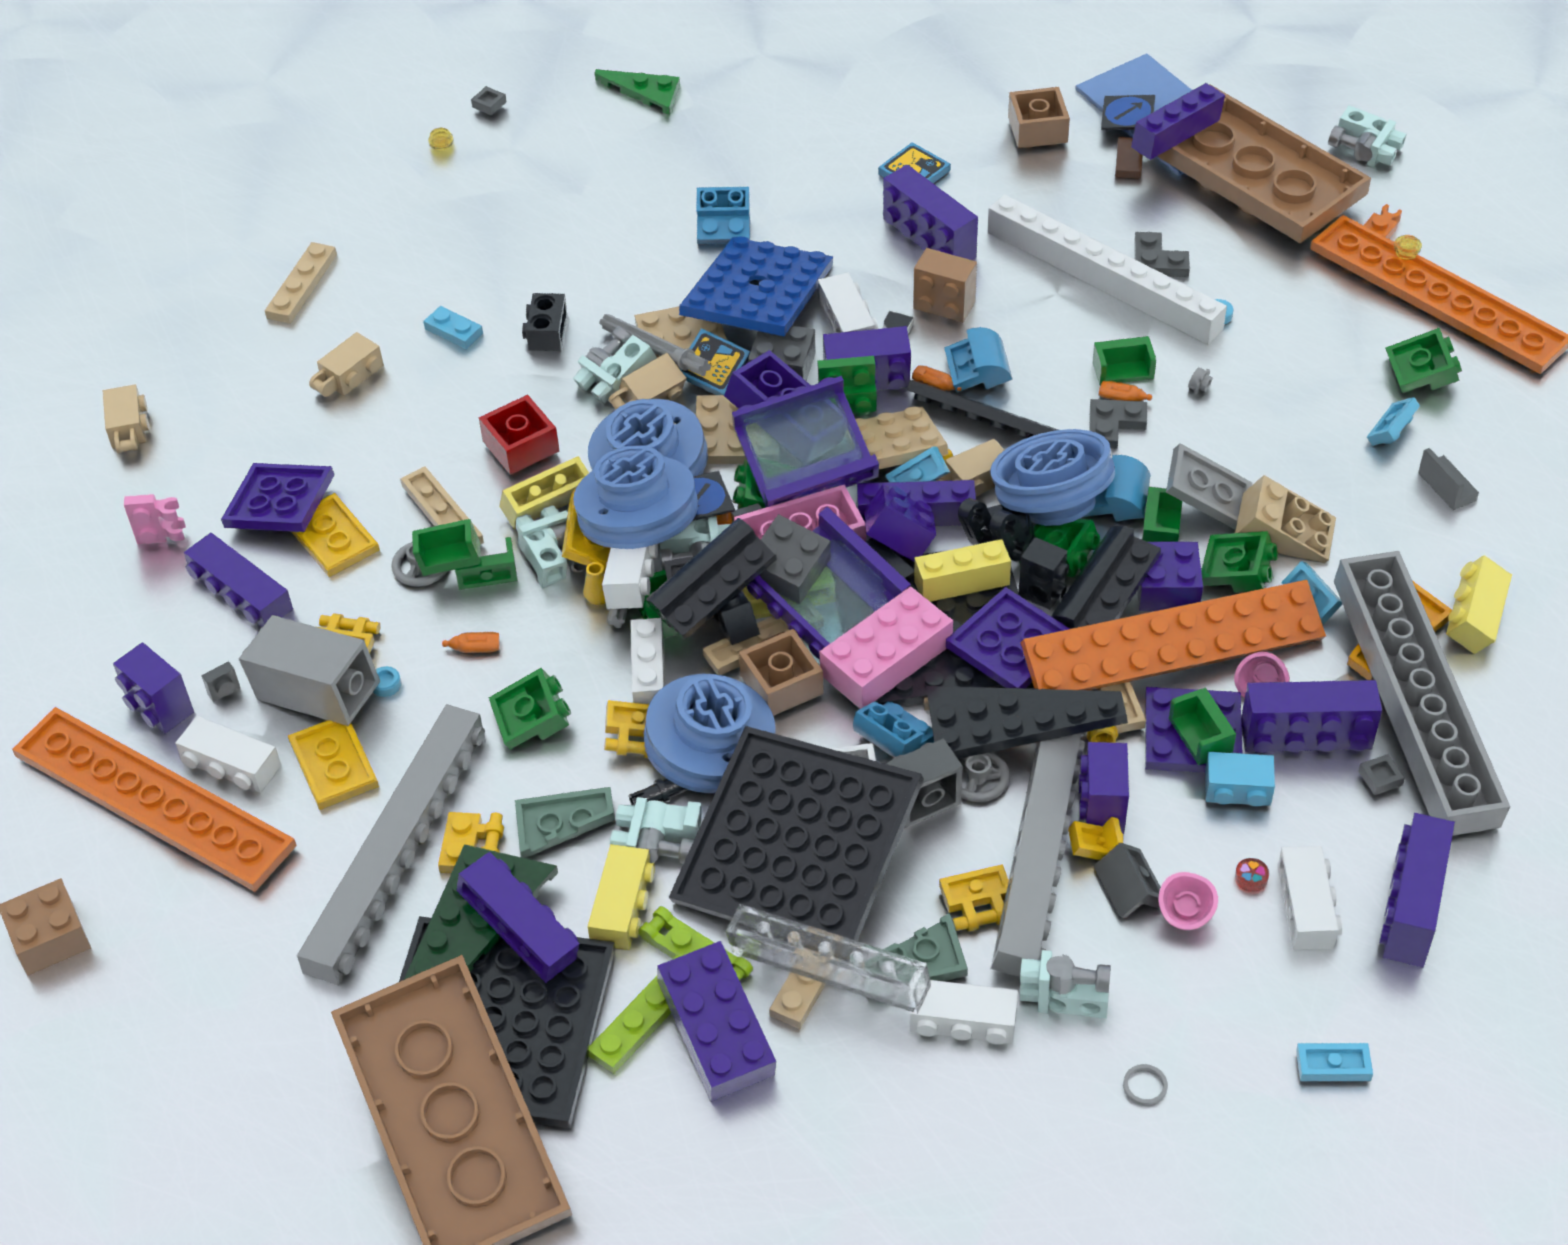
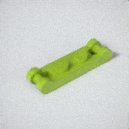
M663 906L658 907L653 913V919L649 923L645 922L638 929L639 935L643 940L672 959L676 955L680 957L715 943L674 917ZM663 927L669 930L665 936L659 933ZM725 949L739 981L742 978H747L753 971L751 963L745 958L737 957Z

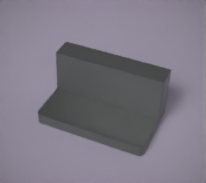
M1430 448L1423 451L1418 473L1452 510L1477 501L1479 492L1444 455L1438 457Z
M1119 843L1094 865V869L1119 917L1127 918L1142 904L1159 909L1158 899L1161 886L1141 849Z

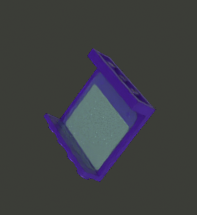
M842 376L836 378L828 377L821 380L818 384L809 387H798L791 393L782 396H771L764 402L755 405H744L738 408L737 411L732 412L733 427L766 507L840 485H845L847 488L879 477V462L875 454L870 455L843 392L844 380Z
M828 507L818 514L819 526L813 532L831 541V559L801 604L777 593L759 575L747 585L749 593L755 599H761L765 602L769 612L776 619L781 618L788 625L789 630L794 629L798 636L809 645L810 651L818 659H820L819 651L911 586L902 575Z

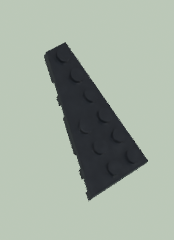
M926 686L934 742L944 738L957 759L1128 723L1121 691Z

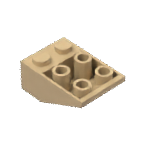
M1263 475L1243 493L1235 533L1268 531L1272 543L1277 545L1278 554L1326 563L1329 561L1336 517L1282 486L1280 483Z

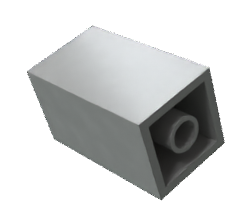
M274 615L269 618L238 658L257 700L349 726L380 683L379 676L364 640Z

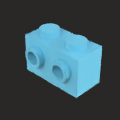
M1208 752L1205 768L1206 802L1222 805L1230 803L1247 804L1256 807L1262 805L1271 806L1275 789L1274 755Z

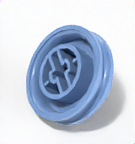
M640 399L620 406L600 422L594 430L588 445V460L592 471L596 462L602 456L626 446L654 448L662 456L675 459L684 464L693 476L703 473L708 459L707 443L701 423L696 415L687 407L664 399Z
M1064 429L1034 435L1013 444L997 456L992 463L990 472L992 481L995 484L996 497L1001 505L1013 511L1028 513L1033 523L1048 526L1073 522L1093 510L1096 504L1095 496L1104 491L1113 481L1115 466L1111 458L1110 444L1104 436L1088 430Z
M626 446L602 456L596 462L593 471L578 484L573 497L581 532L592 542L609 548L635 549L666 541L683 531L693 521L698 510V498L691 471L681 462L662 456L656 449L647 446Z
M689 675L665 685L651 700L646 714L644 747L652 765L669 781L688 790L715 793L744 727L748 726L775 734V720L766 701L748 685L722 675Z

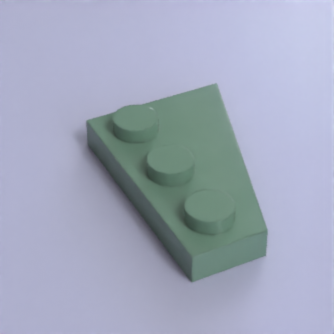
M611 787L515 800L519 849L522 858L532 856L615 820Z
M950 913L941 917L940 922L926 929L923 927L914 932V936L900 944L894 943L860 962V969L869 997L914 988L915 978L946 981L968 976V967Z

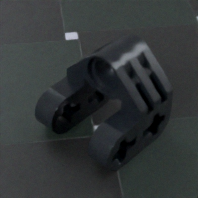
M972 498L964 500L959 507V521L972 545L1002 539L1010 559L1015 562L1021 561L1022 554L1035 538L1034 525L1028 513L1013 511L1001 504L987 508L985 503Z

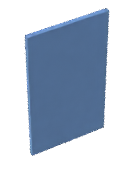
M1147 53L1077 84L1075 87L1081 95L1102 112L1105 96L1155 95V112L1192 91L1191 88ZM1124 130L1133 138L1134 130ZM1156 157L1177 176L1185 174L1159 157Z

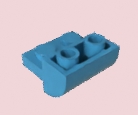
M697 187V244H728L732 237L739 236L747 237L750 240L749 187Z
M983 327L966 330L967 339L944 347L953 386L956 391L958 387L965 390L980 383H984L986 389L1013 380L1003 341L999 334L991 329Z
M1112 455L1115 466L1114 479L1104 491L1095 496L1096 504L1093 510L1084 517L1112 513L1115 521L1144 518L1151 477L1148 468L1136 458L1126 455Z
M874 701L855 712L853 720L854 731L893 758L920 749L926 743H934L933 729L926 722L919 720L905 711L900 705L893 702L881 705Z

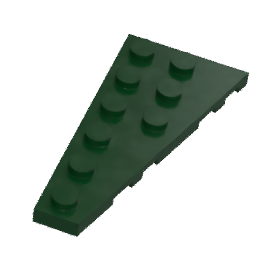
M464 844L404 980L460 955H463L469 972H471L473 964L482 954L486 955L501 938L456 891L460 872L490 851L497 859L503 860L508 865L511 874L519 882L527 884L533 896L537 898L541 887L548 880L552 881L558 874L557 865Z

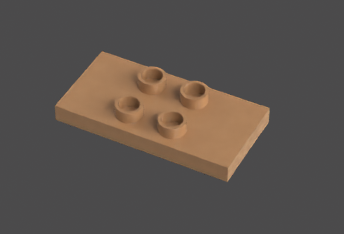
M1216 87L1214 88L1225 95L1220 120L1157 156L1197 180L1203 188L1215 191L1238 205L1244 213L1256 216L1298 243H1302L1365 197L1369 192L1371 177Z
M463 955L331 1011L423 1245H509L572 1216L571 1208Z

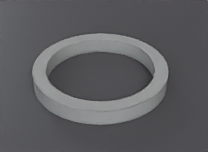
M1140 1064L1127 1071L1123 1081V1088L1131 1101L1139 1105L1150 1106L1163 1100L1167 1093L1168 1082L1164 1073L1157 1067ZM1138 1071H1150L1156 1074L1162 1081V1092L1152 1099L1139 1098L1130 1091L1128 1086L1129 1078Z

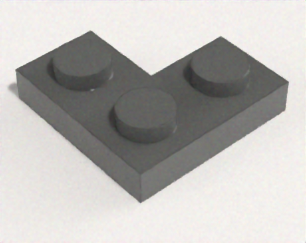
M1135 232V260L1169 277H1189V251L1162 250L1161 232Z
M1090 399L1089 431L1104 436L1108 440L1111 449L1118 448V428L1146 430L1147 402Z

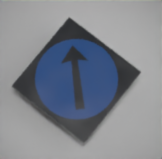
M1155 95L1105 96L1101 130H1134L1138 120L1154 112Z
M719 471L693 476L698 498V510L693 521L735 511Z

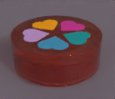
M1246 858L1238 863L1235 871V881L1240 888L1249 892H1257L1266 887L1269 869L1263 861L1256 858Z

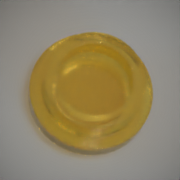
M440 127L430 132L428 142L431 148L443 151L452 146L454 139L448 129Z
M1413 235L1400 236L1394 242L1396 255L1406 260L1415 258L1422 248L1421 241Z

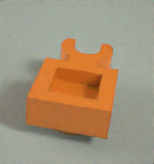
M1386 204L1382 207L1381 215L1373 213L1363 226L1390 239L1400 222L1402 210L1399 209L1393 214L1389 213L1390 205Z

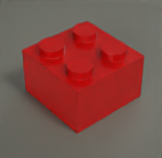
M528 394L478 417L482 441L510 475L560 451L555 425Z

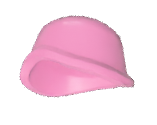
M1257 652L1247 656L1240 662L1235 671L1234 682L1238 692H1241V695L1245 698L1247 683L1290 682V677L1285 664L1276 655L1269 652Z
M1178 872L1169 876L1163 882L1159 891V908L1164 919L1170 925L1180 930L1191 931L1204 926L1212 919L1218 906V894L1215 886L1208 879L1190 872Z

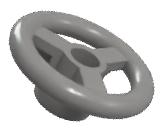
M412 542L401 547L392 559L391 568L394 576L400 582L409 586L421 587L433 584L447 573L445 571L417 578L421 570L413 555ZM405 555H407L411 565L407 574H404L400 568V563Z
M989 752L958 759L966 770L969 779L966 788L962 787V799L972 802H986L997 798L1007 788L1010 780L1009 769L1005 761L997 754ZM991 762L995 764L997 768L991 767ZM1000 779L993 789L987 792H975L978 785L983 784L986 780Z

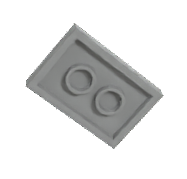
M1179 443L1173 449L1166 493L1236 530L1243 493L1252 486V482Z

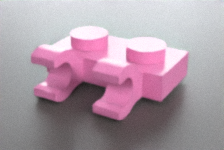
M154 494L124 497V508L137 544L166 542L167 537L173 541L185 539L182 529L186 528L184 518L177 515L176 509H179L177 498L169 497L156 500Z

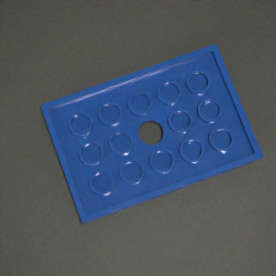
M743 236L732 237L679 305V315L785 336L817 290L818 279L825 278L832 268L833 256L825 255L820 251H803L794 246H777L769 241H752ZM757 280L759 282V285H753L749 282Z

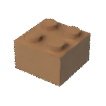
M1059 87L1009 92L1008 118L1018 148L1068 143L1070 117Z
M926 248L914 267L913 309L964 323L976 301L977 261Z
M794 629L739 652L740 676L746 685L755 690L766 701L773 716L824 694L823 670Z
M62 878L0 904V914L16 955L27 976L91 949Z

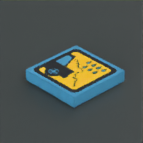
M913 142L878 167V174L886 177L903 166L909 165L933 184L951 171V164Z
M701 328L689 349H692L695 355L708 360L711 369L706 371L705 376L690 370L681 371L687 378V382L714 395H724L732 372L746 364L750 351Z

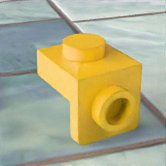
M1110 817L1103 826L1074 821L1068 829L1073 855L1101 860L1119 843H1123V833L1120 829L1119 819L1115 817Z

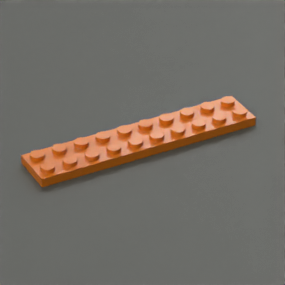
M1345 215L1338 218L1311 241L1310 249L1539 374H1542L1568 349L1567 333Z
M1307 580L1025 638L1021 641V646L1034 689L1093 690L1246 657L1257 652H1269L1320 641L1326 637L1309 583Z
M54 707L12 749L15 757L253 892L257 891L297 846L293 837L57 707Z

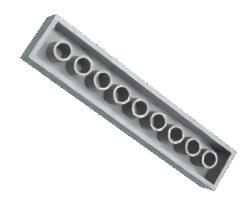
M1400 551L1341 559L1334 578L1335 587L1372 677L1377 682L1379 694L1429 815L1454 821L1453 835L1501 828L1511 806Z

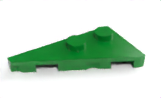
M596 69L594 72L595 80L600 81L601 84L607 87L611 84L620 87V93L635 100H640L648 106L656 104L662 107L663 113L670 115L680 87V77Z

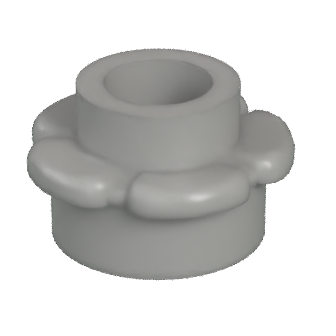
M1198 367L1193 373L1188 387L1193 389L1195 394H1198L1200 390L1203 392L1208 390L1213 380V377L1209 376L1210 370L1206 369L1205 371Z

